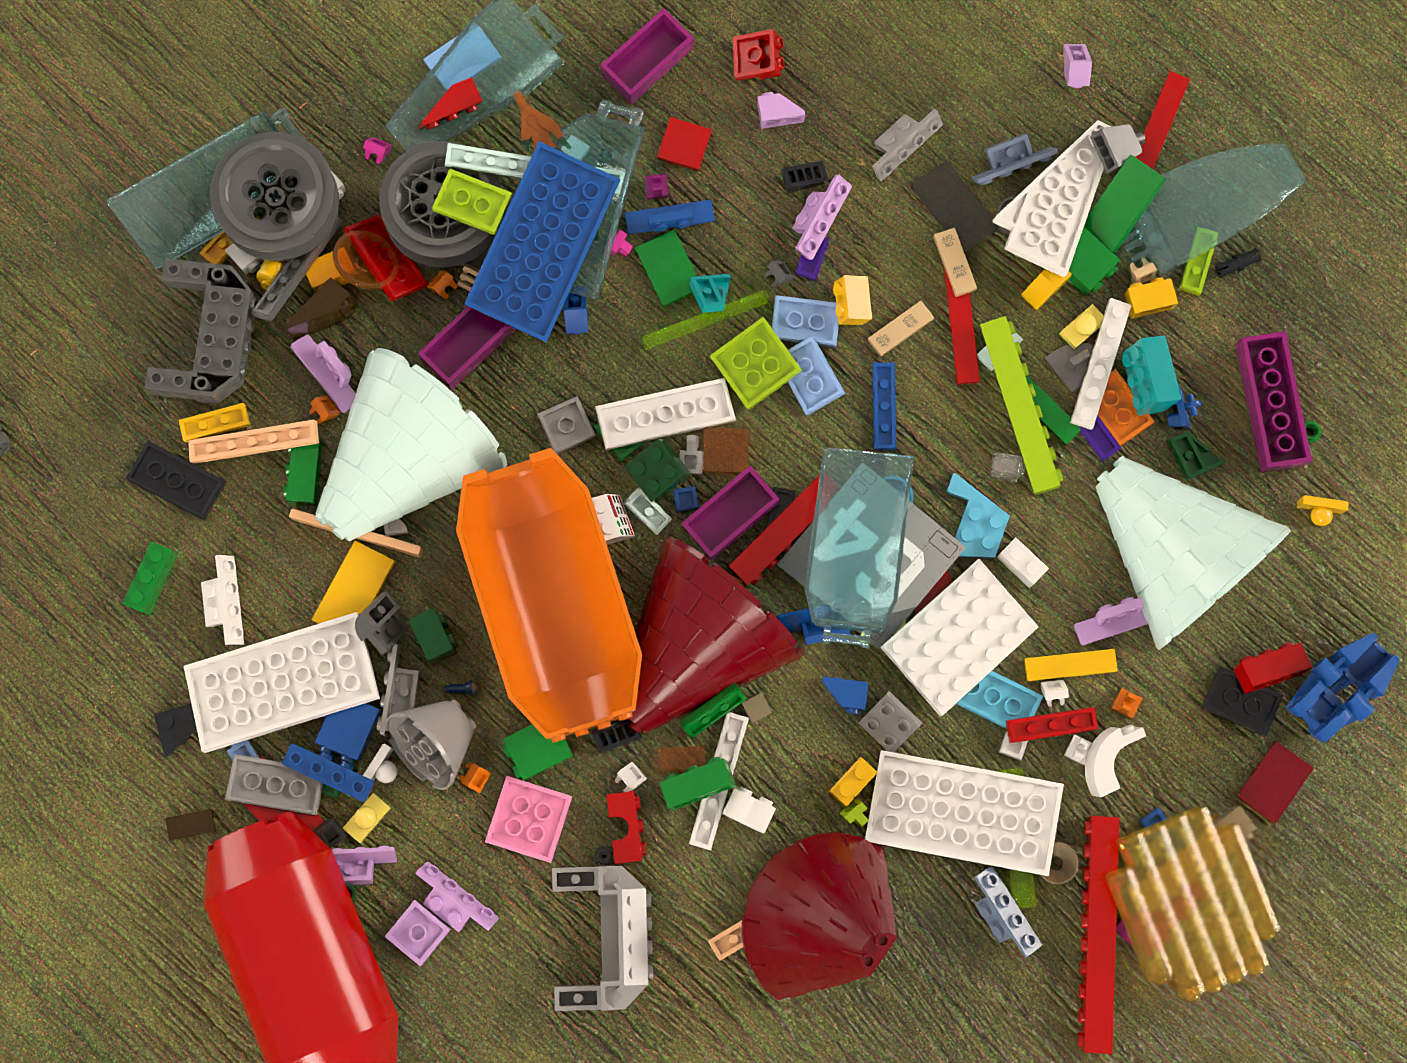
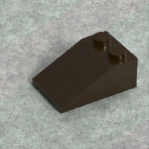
M330 277L285 324V328L292 338L297 340L307 334L310 335L339 324L345 318L349 319L354 314L357 306L351 295Z

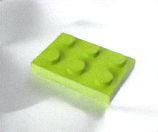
M449 169L432 210L495 235L510 203L512 193Z

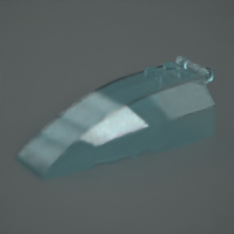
M493 0L467 24L454 40L451 47L441 56L434 68L429 71L421 84L412 92L408 100L403 103L386 124L387 129L406 151L427 142L450 141L516 102L513 94L517 91H521L523 96L531 93L564 64L553 47L565 38V35L553 26L540 10L541 7L538 3L533 4L523 13L512 0ZM533 15L552 37L548 42L529 21V18ZM472 77L483 100L477 106L478 110L470 114H466V112L458 114L459 118L451 122H447L446 119L440 121L439 126L434 129L427 130V128H423L420 130L418 125L453 84Z

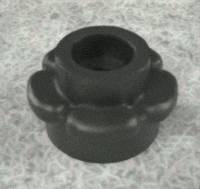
M603 845L598 846L595 849V854H593L594 863L599 866L612 865L614 863L613 848L610 846L604 847Z

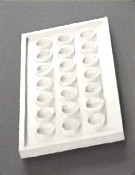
M355 612L185 665L184 670L201 751L207 753L380 699L366 639L361 642L355 630V621L359 613Z
M881 750L865 836L866 840L881 845L1049 876L1064 784Z

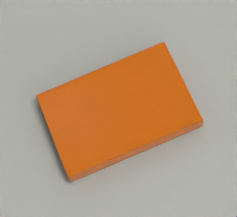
M1116 368L1112 370L1097 415L1121 446L1151 426L1155 421L1150 414L1137 416L1136 409L1133 406V395L1130 387Z

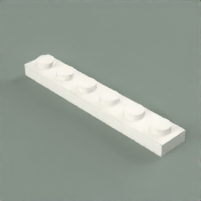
M1113 298L1108 300L1070 421L1072 424L1090 430L1094 427L1131 309L1130 304Z

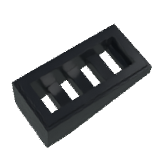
M823 161L781 169V176L787 194L829 182ZM819 168L821 178H817L814 169ZM810 170L813 179L809 180L806 171ZM798 173L803 174L804 181L800 180ZM791 175H794L795 183H792Z
M626 719L612 724L610 727L592 731L599 753L603 754L642 739L641 732L638 734L633 730L635 736L630 737L626 725L631 721ZM620 727H622L626 737L624 740L621 739L618 731ZM612 730L617 739L615 743H613L609 733ZM604 733L609 744L607 746H604L601 735Z

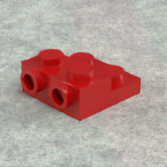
M774 29L733 37L734 78L737 81L755 77L763 80L781 76V70H784L785 63L783 57H780V49H783L784 43L782 37Z

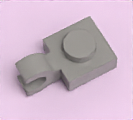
M687 435V450H680V460L691 474L703 473L704 452L697 451L699 446V436Z

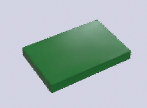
M675 230L635 247V251L663 307L693 294L689 280L690 277H697V274Z

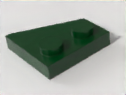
M1189 431L1166 441L1186 481L1226 463L1222 457L1218 458L1210 452V448L1206 444L1199 442L1197 437Z

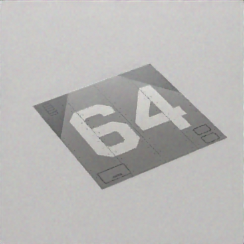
M862 463L777 565L860 634L864 632L866 639L881 650L880 647L891 638L966 547Z

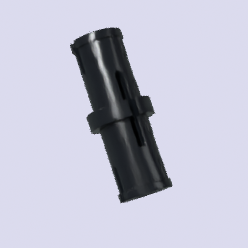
M1254 248L1242 255H1233L1232 259L1216 264L1215 270H1221L1217 275L1222 278L1234 271L1240 272L1246 266L1260 262L1262 260L1261 254L1252 257L1259 253V250Z

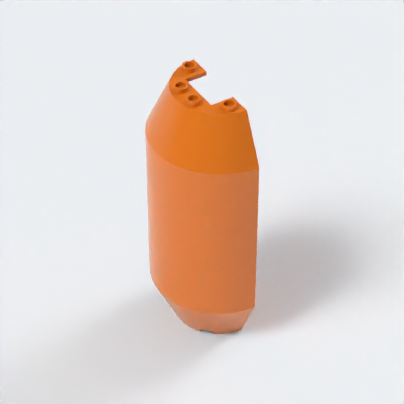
M548 448L529 454L530 460L489 473L482 469L464 475L456 532L508 698L546 739H552L554 743L566 739L565 736L575 733L576 737L583 736L589 733L588 729L597 727L598 730L610 727L611 721L616 719L622 721L633 717L632 712L636 710L642 652L589 489L554 450Z

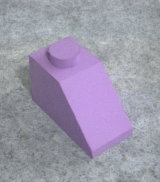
M1064 44V75L1067 85L1073 88L1090 86L1092 60L1086 45Z
M766 92L757 98L761 129L804 122L805 111L780 93Z

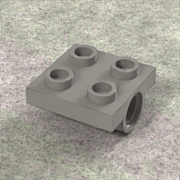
M889 691L859 724L888 752H895L920 727L922 722Z

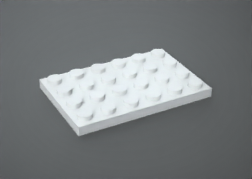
M978 559L880 648L939 716H943L1038 628V625L983 562Z

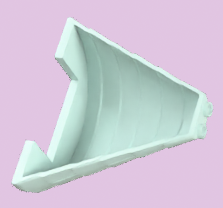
M377 348L368 354L345 430L342 432L336 457L333 459L327 484L323 489L315 513V518L322 525L328 524L332 527V532L341 540L345 538L351 541L375 528L397 520L405 514L427 506L429 502L461 489L464 475L482 469L489 473L507 466L504 453L500 452L498 454L497 452L499 443L472 410L467 409L464 411L458 401L459 398L420 366L415 364L411 368L403 356L383 348Z
M1122 456L1113 464L1115 469L1110 473L1106 470L1097 478L1100 483L1096 486V490L1106 512L1114 539L1117 541L1124 566L1128 569L1135 593L1138 598L1141 597L1144 604L1142 611L1149 625L1155 647L1160 650L1172 638L1179 635L1208 610L1217 599L1235 586L1291 530L1285 525L1268 520L1264 516L1209 495L1205 491L1183 484L1179 480L1155 472L1149 467Z

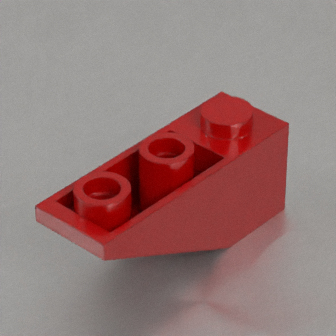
M470 77L453 84L418 125L419 129L427 128V130L438 127L440 121L446 119L447 122H451L459 118L458 114L466 112V114L477 111V106L483 100L473 78Z

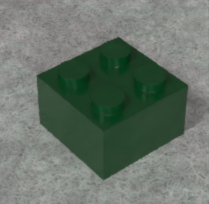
M659 438L624 466L651 502L660 501L691 475L667 441Z
M432 608L408 619L429 663L435 665L458 654L455 649L459 647L454 635L451 632H447L446 628L449 627V624L441 611L437 612Z

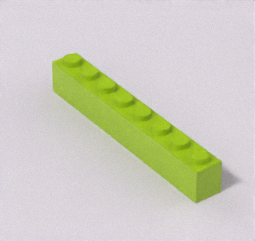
M1006 316L980 324L1034 495L1060 488V482L1063 481L1060 468L1055 469L1053 460H1056L1053 447L1048 448L1046 439L1050 437L1046 426H1041L1039 418L1043 417L1039 404L1034 405L1032 397L1036 396L1033 384H1028L1025 377L1029 375L1026 363L1021 364L1019 355H1022L1019 342L1014 343L1012 334L1016 333L1012 321L1008 322Z

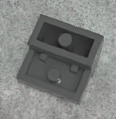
M386 590L361 612L355 621V630L361 642L368 638L382 655L410 629L397 615L396 611L400 607Z

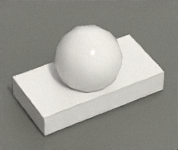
M383 744L363 776L372 780L377 779L382 783L392 782L397 775L396 765L388 761L393 748Z

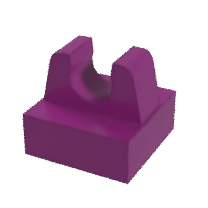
M667 174L645 176L647 200L668 198Z

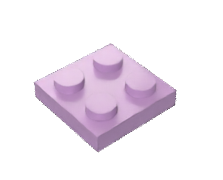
M414 900L385 937L419 966H422L451 929L417 900Z

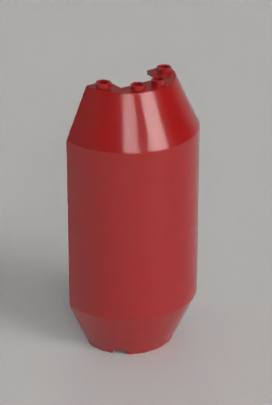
M292 811L251 824L220 838L213 845H209L206 857L204 907L265 1063H397L398 1013L332 849Z

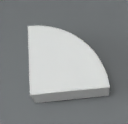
M400 519L384 525L385 536L392 537L409 534L406 525Z

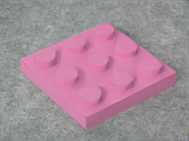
M506 776L485 842L552 863L572 796Z

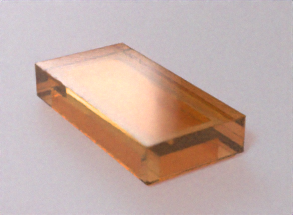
M704 746L659 748L660 772L685 771L688 767L699 765V767L705 765Z

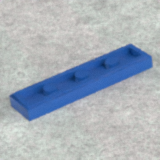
M872 363L874 450L896 451L895 363Z

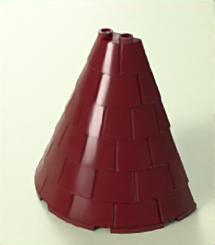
M667 537L663 541L658 563L655 566L650 588L646 594L641 616L635 629L642 652L636 710L632 712L633 717L628 718L631 721L628 725L638 734L640 731L645 734L670 722L672 719L696 710L697 707L704 705L734 683L740 688L751 683V681L777 671L780 667L800 660L803 656V651L800 647L794 648L798 642L771 612L768 610L763 612L761 610L760 601L717 564L710 567L708 565L709 560L702 553L676 538L673 540L671 537Z
M826 832L806 836L794 841V844L783 852H777L756 876L747 895L748 902L745 915H742V943L748 964L753 969L758 982L778 1002L788 997L794 998L818 989L824 990L870 977L897 939L891 890L888 884L887 861L884 859L885 849L878 844L869 842L864 837L849 835L843 832Z

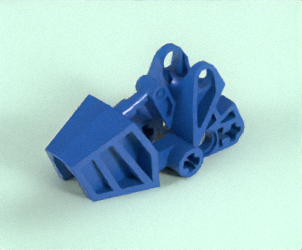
M1371 633L1339 649L1329 658L1333 664L1326 657L1321 659L1310 670L1312 673L1286 706V709L1292 715L1302 717L1309 726L1308 732L1322 743L1328 741L1340 728L1356 720L1361 722L1375 710L1367 699L1372 700L1383 696L1400 659L1380 646L1377 642L1379 637L1375 633ZM1353 683L1358 689L1342 704L1336 694Z

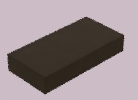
M213 809L165 818L169 841L216 832Z

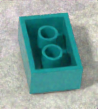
M1165 335L1141 338L1122 353V363L1126 367L1127 382L1132 391L1133 406L1136 409L1137 416L1162 413L1181 400Z

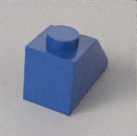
M585 287L571 288L564 303L566 334L589 332Z
M822 677V685L839 707L846 709V713L859 715L860 711L865 710L869 682Z

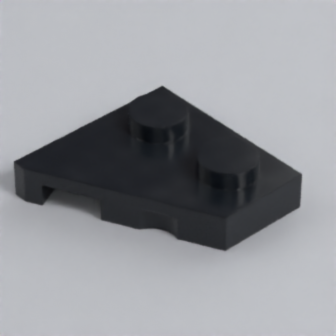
M191 703L154 714L165 757L171 756L182 743H185L197 731Z

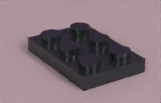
M1220 666L1201 708L1260 736L1266 737L1283 694L1267 687L1245 694L1236 674Z

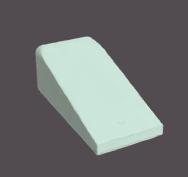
M637 488L623 503L656 535L672 520L656 502H651L641 488Z

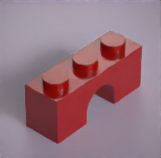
M634 791L607 794L609 818H623L629 825L626 837L621 840L612 841L614 863L622 864L643 861L642 856L647 854L645 842H640L639 834L644 832L643 821L637 817V810L641 809L640 797L635 796Z

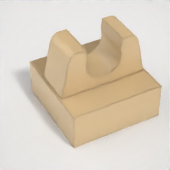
M1145 258L1140 260L1141 268H1137L1133 262L1130 263L1129 271L1132 284L1138 282L1144 284L1153 280L1157 271L1154 263H1149Z

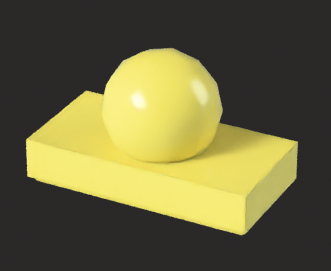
M1092 304L1059 334L1075 350L1100 328L1104 315Z
M373 793L355 812L343 829L359 843H362L389 812L391 807Z

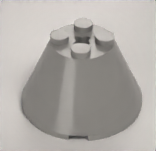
M451 700L450 702L442 701L391 714L385 721V731H390L392 738L389 739V742L403 764L421 781L427 779L434 783L432 785L433 788L445 790L454 783L472 739L473 730L476 728L475 722L463 713L461 705L456 700Z

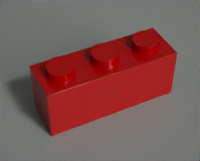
M1289 642L1280 646L1275 651L1267 649L1254 658L1252 655L1246 656L1239 660V664L1233 670L1244 693L1247 694L1302 676L1313 666L1301 642L1294 645Z

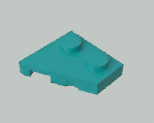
M730 274L690 277L689 285L702 313L724 310L731 278Z

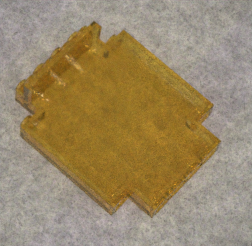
M1200 805L1116 840L1126 866L1105 876L1147 981L1155 982L1156 985L1167 982L1169 986L1176 990L1178 998L1184 1001L1187 1000V1002H1193L1200 999V994L1206 991L1209 993L1218 992L1222 989V985L1228 982L1236 984L1243 981V977L1247 974L1258 975L1265 971L1264 968L1270 964L1259 938H1262V940L1271 939L1276 936L1275 932L1281 929L1239 824L1230 823L1216 829L1207 806Z

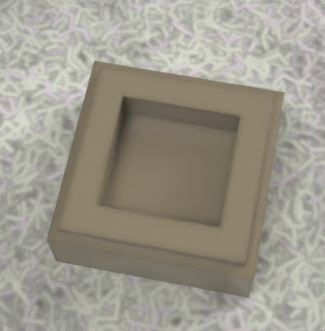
M762 693L742 703L752 724L772 714Z

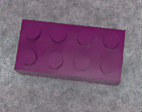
M663 8L600 65L601 75L630 104H633L694 48V37Z
M466 307L418 355L453 390L515 331V328L470 307Z
M749 466L681 523V525L707 557L713 561L779 505L780 499L757 472Z

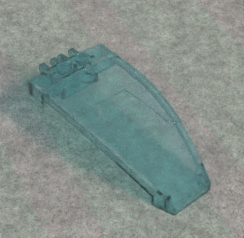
M1285 143L1262 144L1230 149L1191 161L1162 174L1167 180L1134 225V231L1127 235L1123 243L1136 237L1138 239L1126 245L1125 249L1127 251L1133 250L1142 244L1144 251L1135 254L1131 260L1134 263L1148 256L1154 263L1159 276H1162L1221 244L1258 221L1287 198L1289 199L1305 184L1306 179Z

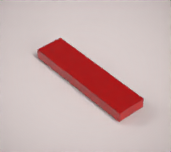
M1095 707L1006 720L1009 743L1098 730Z

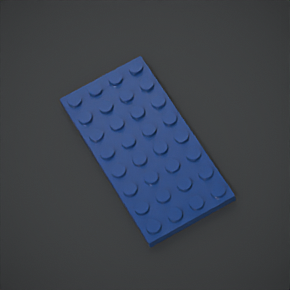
M539 141L464 305L547 343L621 179Z

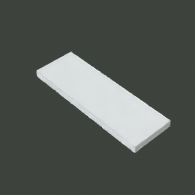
M725 378L595 407L605 450L736 421Z

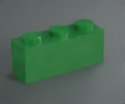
M318 436V444L288 448V453L291 454L290 462L286 464L288 484L284 485L283 496L289 504L317 506L324 441L320 436Z
M150 542L122 604L150 616L178 554L171 549Z
M720 757L709 759L707 764L701 767L699 765L688 767L683 774H670L664 777L665 781L659 782L667 807L672 811L737 787L728 761L724 758L720 759Z

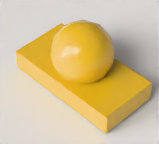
M1307 495L1301 497L1297 502V508L1312 510L1310 514L1311 520L1318 526L1330 524L1333 513L1342 514L1348 511L1349 505L1347 501Z

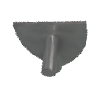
M1082 343L1075 350L1070 345H1065L1045 357V360L1071 393L1083 383L1094 344Z

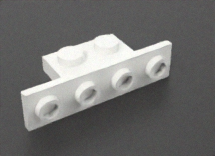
M216 555L218 578L201 582L206 627L223 624L225 645H244L234 556Z

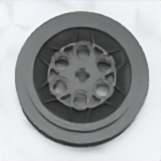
M264 132L249 136L236 143L223 155L212 176L210 201L218 223L238 248L254 257L270 261H282L300 257L322 243L335 224L339 210V192L335 178L322 154L309 142L295 135L283 132ZM269 176H276L273 182H266ZM293 180L298 181L295 187H288L289 182ZM254 191H260V195L257 198H250ZM297 201L304 202L301 208H293ZM259 212H266V216L263 219L256 218ZM281 217H288L286 223L278 224V220Z
M451 141L427 142L403 153L394 161L385 174L379 196L382 219L394 245L411 260L433 268L458 267L474 261L491 247L496 234L492 235L432 210L433 204L443 183H438L437 180L440 177H446L449 169L501 188L496 174L445 166L448 143L463 145ZM421 187L428 189L425 193L417 192ZM421 208L427 209L426 213L422 215L416 213ZM439 219L446 220L445 224L440 226L435 223Z

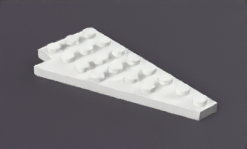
M1097 120L993 219V223L1011 231L1004 250L1062 277L1067 275L1104 169L1090 136L1101 128L1111 126Z

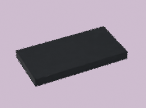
M148 440L125 478L127 481L203 521L206 520L227 483L225 480Z

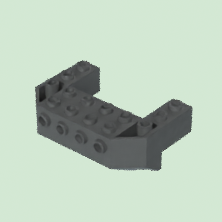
M165 258L162 281L167 287L205 291L193 372L148 367L144 389L151 395L193 399L199 404L220 403L244 384L248 369V354L251 349V334L254 329V315L251 311L257 304V297L231 265Z

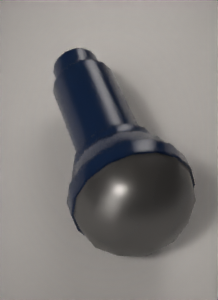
M474 680L464 684L444 686L445 692L465 693L471 696L476 695L480 689L478 682Z

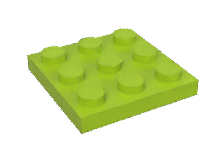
M764 317L710 355L713 362L748 410L803 371Z

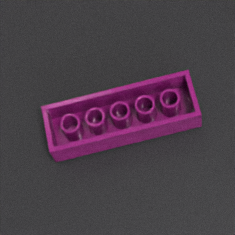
M1286 331L1241 338L1235 346L1260 471L1264 473L1304 467L1312 462Z

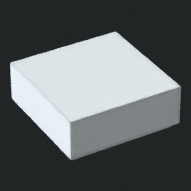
M1006 731L999 753L1021 761L1028 741L1009 743Z

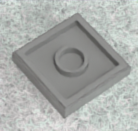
M578 396L537 414L551 447L556 454H560L596 437Z

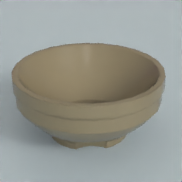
M1054 842L1052 857L1060 858L1062 866L1057 871L1050 868L1049 876H1040L1049 883L1064 884L1072 880L1076 875L1079 866L1078 857L1069 845L1062 842Z

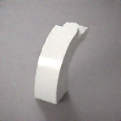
M1128 725L1121 729L1110 727L1093 741L1085 761V778L1091 796L1103 797L1120 789L1114 772L1115 757L1124 746L1146 736L1143 727H1134V725Z

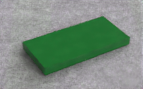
M1130 154L1087 216L1084 227L1111 252L1116 253L1167 179Z

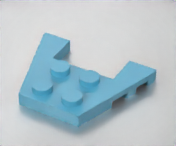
M953 473L946 493L968 501L955 536L966 547L958 557L994 559L1010 515L960 476Z

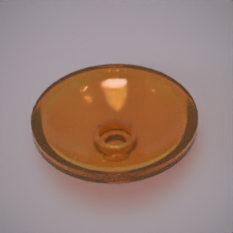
M361 230L351 231L341 236L334 246L333 261L336 269L345 280L356 287L367 290L384 288L394 280L398 272V258L395 251L386 240L374 233ZM353 235L365 239L366 236H369L370 240L375 243L382 242V248H388L387 254L390 260L393 259L391 267L394 266V269L385 281L379 282L375 279L370 269L362 260V257L353 247L351 241Z

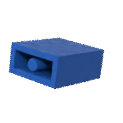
M364 703L329 714L325 718L315 743L321 745L319 750L331 755L333 751L341 753L340 758L350 763H353L354 759L361 761L382 710Z

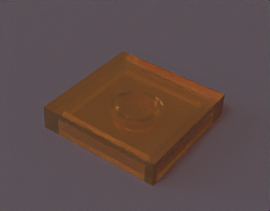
M704 427L703 473L740 474L748 467L749 429Z

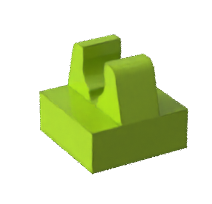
M857 798L839 813L850 824L855 820L861 827L869 821L863 814L867 807Z

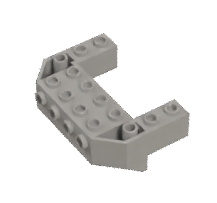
M623 866L552 868V892L598 890L601 905L602 948L601 984L555 986V1011L626 1009L649 984V979H653V964H648V955H653L652 941H648V931H652V917H647V908L651 907V893H647L646 888Z

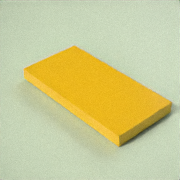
M354 541L315 612L312 621L320 624L355 612L359 614L363 612L376 599L395 561Z

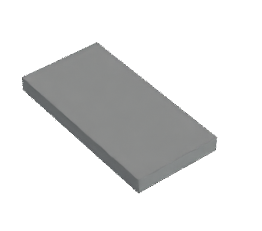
M234 754L225 800L317 815L323 783L284 766L282 762Z

